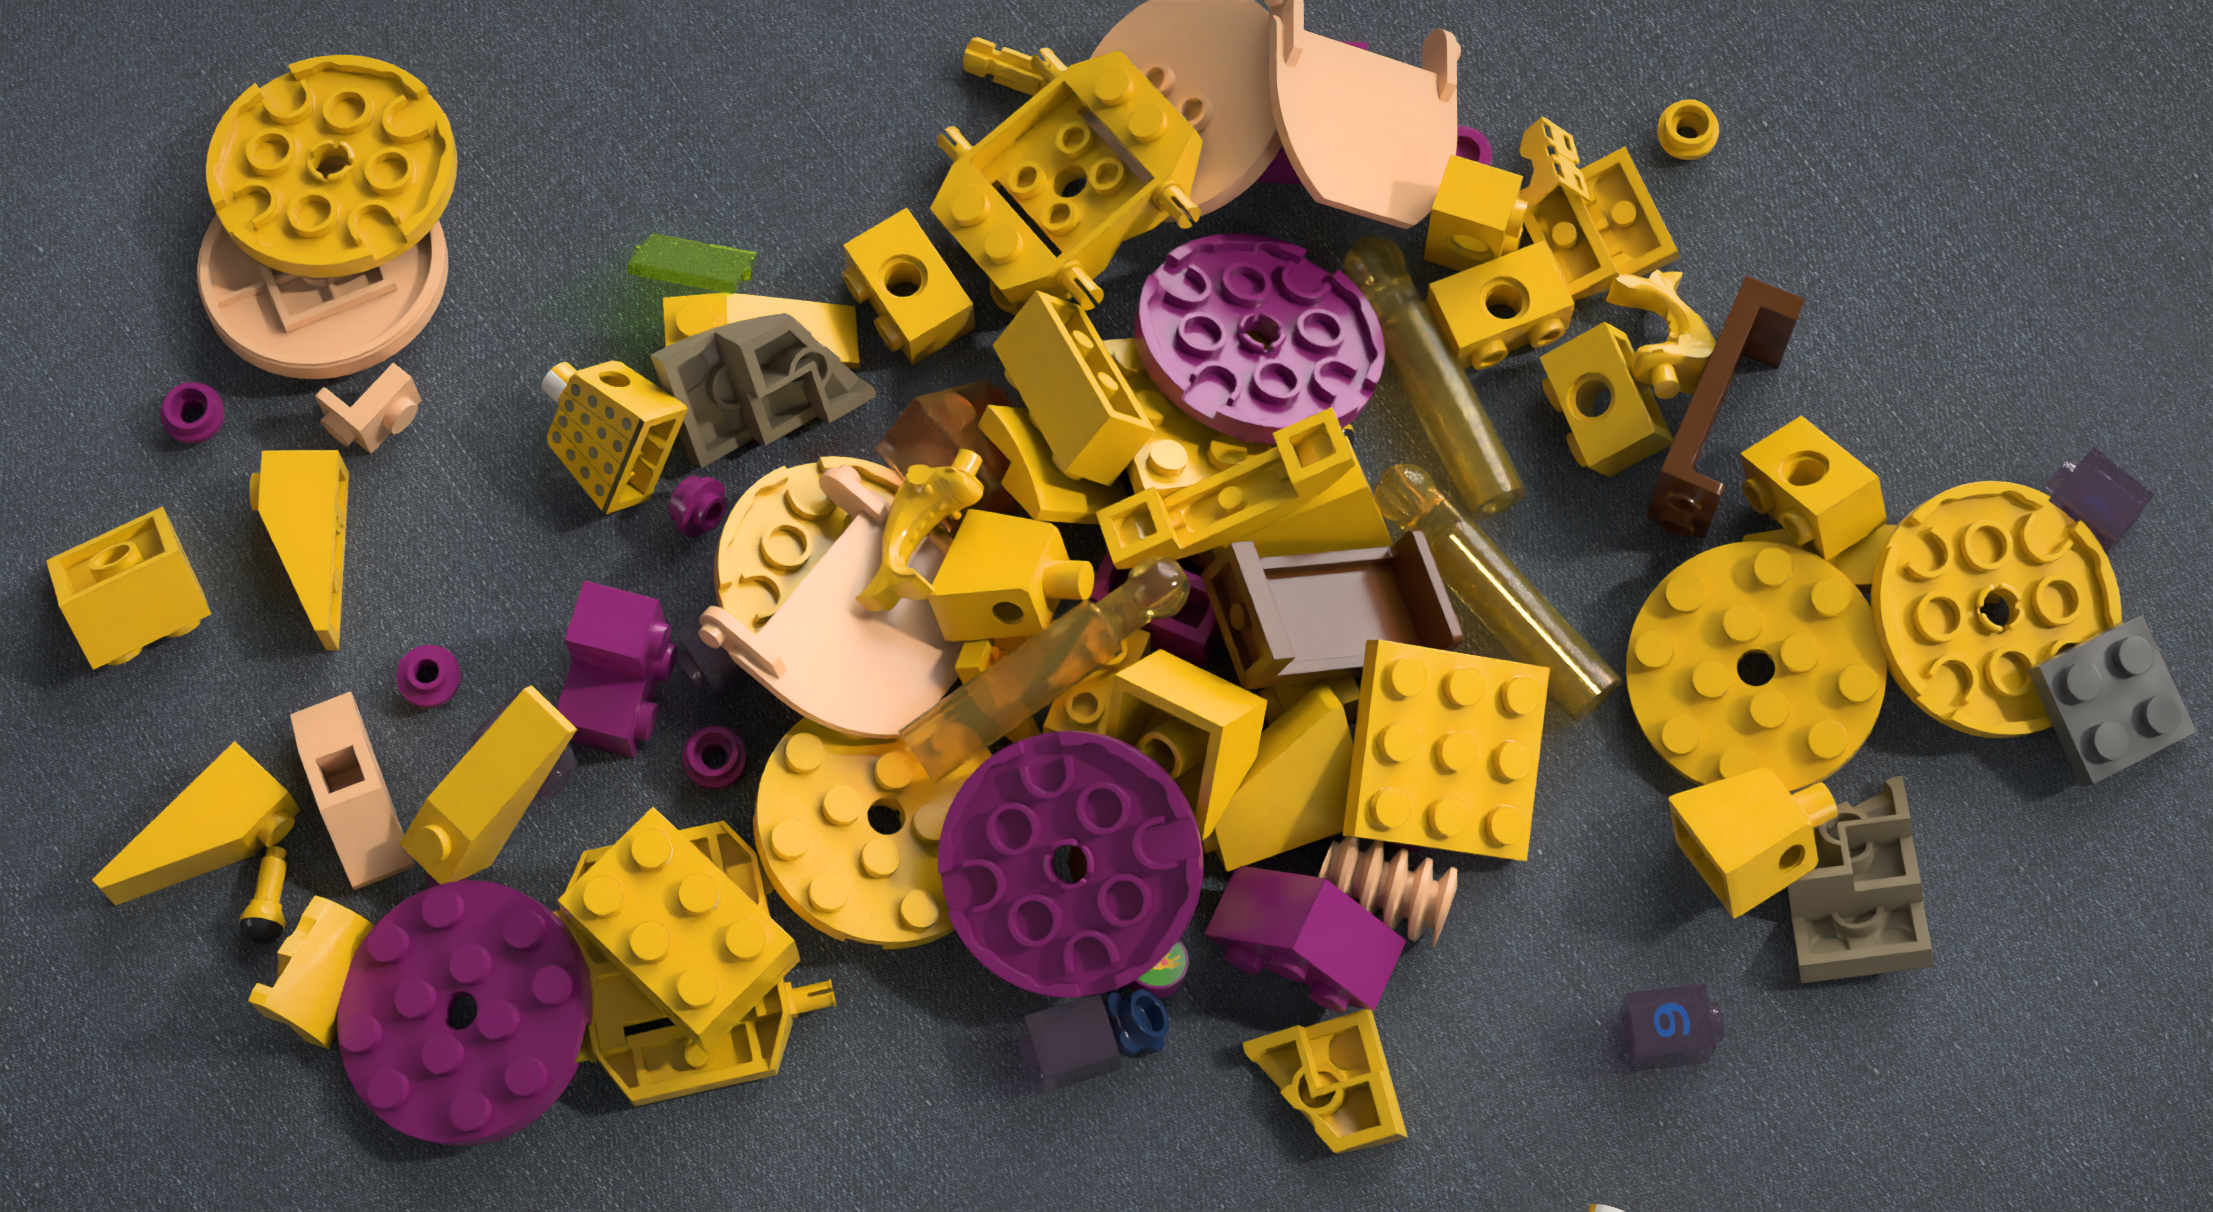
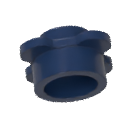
M1140 989L1127 997L1111 993L1104 999V1009L1110 1016L1109 1029L1123 1052L1128 1055H1134L1139 1049H1148L1151 1053H1157L1163 1049L1165 1044L1164 1036L1169 1029V1017L1164 1005L1156 995L1150 991Z

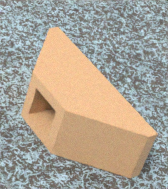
M352 692L290 714L301 761L319 811L353 889L357 890L416 867L413 857L399 845L404 833Z

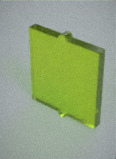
M652 233L643 245L634 246V254L628 262L627 274L734 294L743 281H751L752 269L756 265L757 252Z

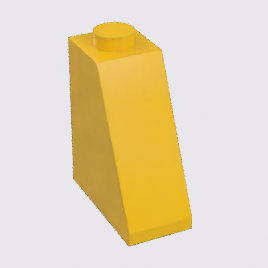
M1345 436L1355 465L1343 477L1290 514L1246 536L1213 548L1212 550L1216 558L1231 543L1253 541L1259 558L1379 548L1393 545L1375 497L1348 437Z
M1326 683L1313 687L1261 733L1257 758L1210 836L1201 840L1203 852L1206 854L1215 851L1227 872L1343 832L1353 741L1343 705Z

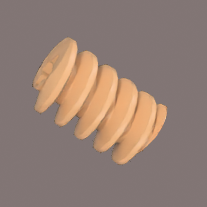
M1346 836L1341 843L1335 842V839L1333 840L1318 876L1319 878L1327 879L1351 899H1358L1359 905L1372 915H1375L1380 908L1383 909V923L1392 930L1404 918H1407L1409 940L1416 942L1429 927L1432 928L1433 949L1457 890L1456 868L1450 867L1436 881L1433 880V859L1426 857L1412 872L1408 870L1407 849L1401 848L1387 862L1384 861V841L1375 840L1365 852L1359 851V838Z

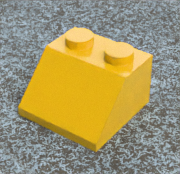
M163 506L46 560L59 607L93 670L105 664L111 666L123 664L136 657L141 652L143 646L164 636L175 638L185 635L195 629L200 624L201 619L211 615L203 590Z
M1159 649L1115 674L1105 735L1126 742L1156 761L1171 776L1187 799L1195 816L1201 840H1204L1212 833L1257 758L1268 700Z

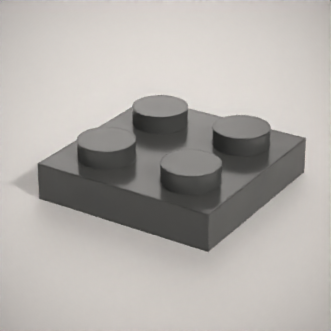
M2143 615L2131 617L2027 669L2081 787L2094 785L2197 732Z

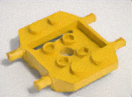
M1042 48L1039 52L1050 67L1036 53L1031 59V67L1044 78L1048 85L975 146H972L956 127L951 126L945 129L956 146H953L942 132L939 134L937 145L949 156L954 164H952L930 210L1010 303L1027 302L1037 290L1063 300H1069L1074 297L1082 309L1091 310L1095 306L1083 290H1086L1100 304L1104 297V292L1094 283L1093 279L1106 269L1123 241L1154 229L1169 215L1177 222L1180 228H1190L1192 224L1181 208L1195 223L1199 220L1201 210L1189 198L1203 140L1195 128L1120 49L1066 67L1050 48ZM1089 111L1151 177L1149 181L1144 184L1086 122L1083 117ZM1079 178L1087 179V183L1080 193L1073 197H1062L1064 188L1071 181ZM1002 185L1062 252L1057 258L996 189Z
M725 821L678 830L771 917L767 894L773 893L772 890L775 888L768 879L757 853ZM613 845L583 851L566 891ZM561 907L560 910L553 911L577 941L585 958L591 980L593 998L591 1025L585 1027L582 1044L575 1062L579 1063L588 1060L591 1063L598 1062L634 1107L775 1076L778 1074L792 1028L793 1018L799 1017L798 1014L832 1006L837 1007L831 979L792 988L791 982L785 983L783 977L755 1005V1008H752L707 1054L676 1025L626 1036L625 1026L666 1018L667 1016L567 921Z

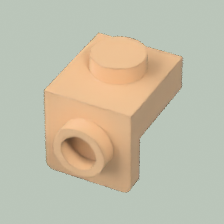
M392 363L351 407L325 387L315 395L324 414V417L320 420L321 425L344 446L348 447L355 441L370 454L391 433H400L412 422L417 413L418 404L422 401L412 377L395 363Z

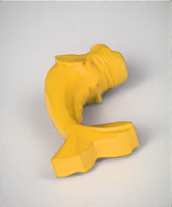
M1657 269L1650 275L1649 279L1620 273L1618 278H1614L1606 301L1611 304L1644 309L1658 314L1666 321L1669 333L1666 342L1644 345L1637 349L1629 367L1631 375L1635 381L1639 382L1640 386L1644 388L1652 386L1655 395L1660 399L1673 398L1679 392L1693 395L1709 357L1714 350L1716 341L1701 317L1680 300L1676 294L1682 278V272L1662 273Z
M960 449L951 467L930 468L927 465H913L908 468V473L905 475L907 479L897 490L886 520L882 536L880 568L869 585L855 598L869 612H877L882 609L889 612L902 598L925 600L930 593L936 592V589L913 568H907V564L918 544L936 524L947 517L951 520L953 518L959 520L962 516L959 511L975 504L983 496L984 486L975 477L982 463L979 455L967 449Z

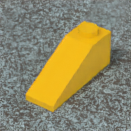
M727 292L663 298L666 347L715 327L761 316L787 313L810 331L819 343L835 353L840 358V361L849 369L860 368L855 306Z
M338 450L262 451L261 472L252 473L250 478V503L252 510L259 511L308 618L325 650L339 651L349 472Z
M533 686L524 688L428 796L399 845L440 885L462 880L490 867L577 728Z
M234 741L105 866L92 881L115 906L252 857L264 846H274L292 829L295 822L293 817L300 811V808L290 793Z

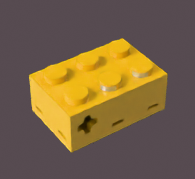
M654 807L557 900L567 921L706 1054L800 961L795 940Z

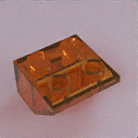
M989 379L915 397L876 447L877 452L903 482L907 479L905 475L908 473V468L913 465H927L930 468L951 467L960 449L970 450L981 457L982 463L975 477L984 486L983 496L975 504L960 510L959 512L962 516L959 520L955 518L951 520L947 517L939 523L952 540H954L968 509L1011 515L1021 507L1001 484L1011 461L978 427L988 405L1012 407L1010 397L1001 388L993 385Z

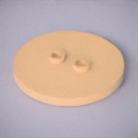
M1148 0L1119 21L1103 38L1090 59L1120 49L1195 128L1203 140L1189 199L1200 208L1201 216L1221 208L1241 195L1262 175L1282 146L1273 115L1269 89V12L1255 0ZM1089 111L1083 117L1086 122L1144 184L1149 181L1151 177ZM1181 208V210L1184 212V214L1186 215V217L1188 218V220L1192 219V218ZM1169 215L1161 223L1176 221Z
M333 156L321 162L317 171L322 174L323 178L327 179L329 174L339 172L345 165H349V161L340 156ZM216 214L205 233L199 251L197 281L203 306L215 331L223 342L245 361L258 368L285 377L299 379L336 378L368 369L385 361L408 345L422 331L436 311L445 289L448 274V250L446 239L438 220L433 228L412 248L379 267L344 277H302L272 269L246 254L226 233Z

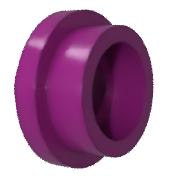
M187 382L177 385L167 394L161 406V421L164 428L172 438L186 444H197L209 440L220 430L225 418V408L220 396L213 388L202 383ZM193 408L204 410V415L199 420L192 423L184 421V417L189 410Z
M695 475L689 476L677 486L671 496L668 506L669 517L676 522L677 529L688 537H698L705 532L711 531L721 522L725 514V489L720 481L712 477L700 478Z
M423 645L412 649L402 658L397 668L396 682L402 696L412 705L427 709L436 708L449 702L459 690L461 669L454 655L447 649L437 645ZM434 666L439 669L438 676L434 681L430 683L417 681V675L422 668Z
M707 726L699 729L689 737L683 748L682 762L685 772L692 782L705 789L719 790L731 786L742 776L747 765V751L742 739L733 730L724 726ZM712 751H722L727 755L724 765L715 769L705 766L704 759Z

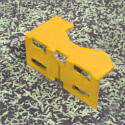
M1541 116L1524 132L1519 149L1521 157L1531 160L1534 168L1529 187L1520 195L1521 200L1529 202L1526 214L1559 184L1585 201H1590L1583 173L1575 166V164L1579 163V158L1572 135ZM1544 125L1548 127L1551 138L1546 136ZM1564 139H1566L1569 149H1567ZM1548 146L1554 148L1555 155L1551 154L1549 156ZM1554 163L1559 166L1561 176L1557 175ZM1575 178H1577L1580 189L1577 186Z

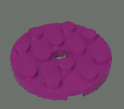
M1230 233L1202 237L1185 243L1168 253L1166 261L1146 279L1134 316V338L1137 351L1155 386L1192 418L1245 443L1276 444L1272 433L1330 407L1335 411L1342 429L1354 421L1369 403L1381 376L1385 356L1384 337L1378 318L1369 301L1360 289L1339 269L1334 275H1331L1323 268L1304 258L1307 252L1306 249L1280 239L1254 234ZM1258 331L1261 336L1273 343L1269 345L1268 349L1264 350L1263 343L1251 339L1245 332Z
M1058 731L1030 737L1005 747L981 764L965 781L956 794L942 827L938 849V874L941 873L943 892L950 911L947 914L954 929L970 952L985 967L1000 978L1027 991L1053 997L1077 998L1104 993L1133 982L1158 965L1174 949L1191 922L1198 904L1203 878V849L1197 822L1187 799L1171 776L1156 761L1128 743L1110 736L1084 731ZM1064 845L1078 846L1086 856L1087 874L1079 882L1069 883L1064 881L1055 872L1053 859L1056 852Z
M456 881L428 888L404 900L390 910L368 933L351 961L339 1000L337 1015L339 1048L344 1067L357 1094L367 1107L385 1123L406 1135L427 1142L457 1147L476 1146L500 1140L520 1131L538 1119L555 1103L574 1077L580 1065L575 1060L582 1044L586 1024L591 1025L593 998L590 975L582 951L570 930L560 918L537 900L513 888L486 881ZM472 996L476 1000L477 1015L471 1025L465 1029L457 1030L449 1024L452 1022V1010L458 1002L457 997Z

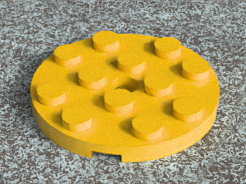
M320 56L288 65L289 73L270 81L261 88L254 83L245 90L225 112L216 127L207 153L206 181L211 201L226 233L238 247L256 261L272 269L302 277L333 278L349 276L379 267L402 255L417 244L441 217L448 205L456 181V145L446 114L443 113L440 106L429 94L428 88L407 71L393 64L364 56ZM333 156H340L349 161V165H345L339 172L329 174L327 179L323 178L322 174L317 171L321 162Z
M830 456L820 457L817 463L799 465L789 469L783 466L758 480L739 499L731 511L719 538L714 561V585L719 608L727 611L753 634L757 635L855 520L822 491L819 485V478L826 469L830 467L839 468L842 464L852 467L861 478L860 484L867 490L877 493L890 505H892L900 485L907 479L906 477L882 465L866 460ZM949 517L936 524L926 535L945 556L954 540L951 532L954 525Z
M2001 481L1973 482L1951 488L1923 502L1912 510L1890 534L1882 548L1872 579L1871 609L1873 610L1875 628L1886 655L1887 668L1896 683L1913 703L1940 723L1966 734L1984 738H2015L2052 727V723L2027 669L2122 622L2120 594L2115 574L2107 555L2094 534L2082 520L2075 522L2060 508L2049 502L2050 496L2024 485ZM1988 593H1995L2001 596L2007 603L2009 618L2003 627L1992 623L1985 613L1981 614L1980 608L1984 606V600Z
M1747 541L1718 546L1702 552L1675 568L1657 585L1645 601L1635 620L1627 650L1626 677L1631 705L1640 729L1655 752L1680 775L1699 786H1703L1762 767L1771 769L1789 793L1826 780L1847 764L1863 746L1877 721L1883 703L1887 680V659L1875 628L1873 610L1859 589L1845 574L1819 556L1803 549L1781 543ZM1765 653L1773 662L1775 672L1768 683L1762 686H1751L1740 679L1737 673L1738 662L1748 654Z
M936 706L910 737L881 739L855 736L827 728L806 717L802 718L777 744L759 780L755 814L753 816V831L759 858L768 879L780 897L799 917L819 931L843 942L847 938L866 944L882 945V949H902L930 943L948 935L955 929L947 914L950 911L943 892L941 873L938 874V849L942 827L956 794L972 773L992 756L991 752L964 723ZM871 806H886L893 811L898 810L900 813V830L892 835H883L876 832L868 822L867 812Z

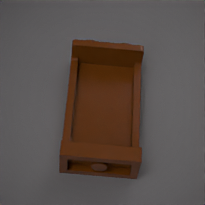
M1748 275L1745 276L1659 474L1646 515L1657 520V524L1668 533L1685 538L1692 535L1706 538L1725 485L1693 471L1743 355L1778 369L1790 342L1805 298Z
M1421 529L1408 530L1395 544L1388 547L1263 558L1258 557L1253 541L1231 543L1201 573L1241 687L1245 690L1360 678L1363 672L1366 640H1385L1451 652L1463 642V634L1459 626L1458 616L1452 608L1438 572L1436 560L1429 549Z

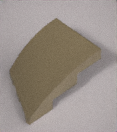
M787 313L761 316L715 327L673 343L650 355L662 389L688 407V411L679 429V435L689 462L701 469L752 439L767 446L815 417L831 423L876 397L875 390L869 383L860 379L840 361V358L835 353L819 343L810 331Z
M1895 776L1884 781L1883 792L1854 807L1847 801L1837 805V818L1813 828L1818 863L1814 870L1787 886L1801 983L1934 967L1903 776Z

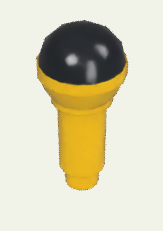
M278 846L267 847L266 856L261 859L254 899L250 900L249 905L245 908L239 919L243 935L249 941L256 944H269L277 940L285 930L286 922L280 899L287 862L285 861L286 850Z

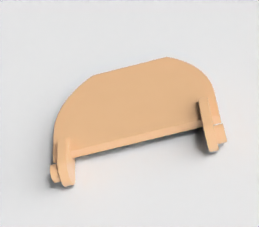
M1264 0V3L1269 6V89L1273 115L1287 157L1308 193L1317 203L1403 229L1416 225L1430 213L1450 154L1456 155L1457 61L1460 57L1461 48L1459 43L1456 42L1453 33L1438 28L1428 34L1422 47L1421 69L1305 31L1304 0Z
M846 464L840 465L839 468L830 467L820 476L819 485L822 491L834 503L855 520L757 635L753 634L727 611L717 606L708 607L700 616L699 621L702 627L698 634L701 640L708 646L715 649L722 646L729 652V655L736 664L778 699L799 714L818 724L842 733L868 738L910 737L959 677L954 668L964 641H945L928 597L925 600L902 598L889 612L883 609L877 612H869L855 600L869 585L880 568L882 536L891 505L877 493L864 488L860 484L861 478L858 472ZM925 536L912 553L907 568H913L932 585L946 556L929 537Z

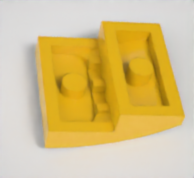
M1626 147L1580 169L1590 197L1589 202L1559 184L1525 215L1524 224L1533 243L1545 241L1573 301L1610 289L1614 278H1618L1620 273L1641 277L1681 258ZM1575 178L1577 186L1580 189L1577 178ZM1526 187V188L1520 190V194H1519V198H1518V199H1520V195H1521L1528 187Z
M988 405L978 427L1011 461L1001 484L1034 520L1099 524L1095 512L1128 498L1121 475L1118 476L1111 486L1085 478L1074 480L1062 473L1052 460L1053 451L1042 432L1029 420L1028 408Z

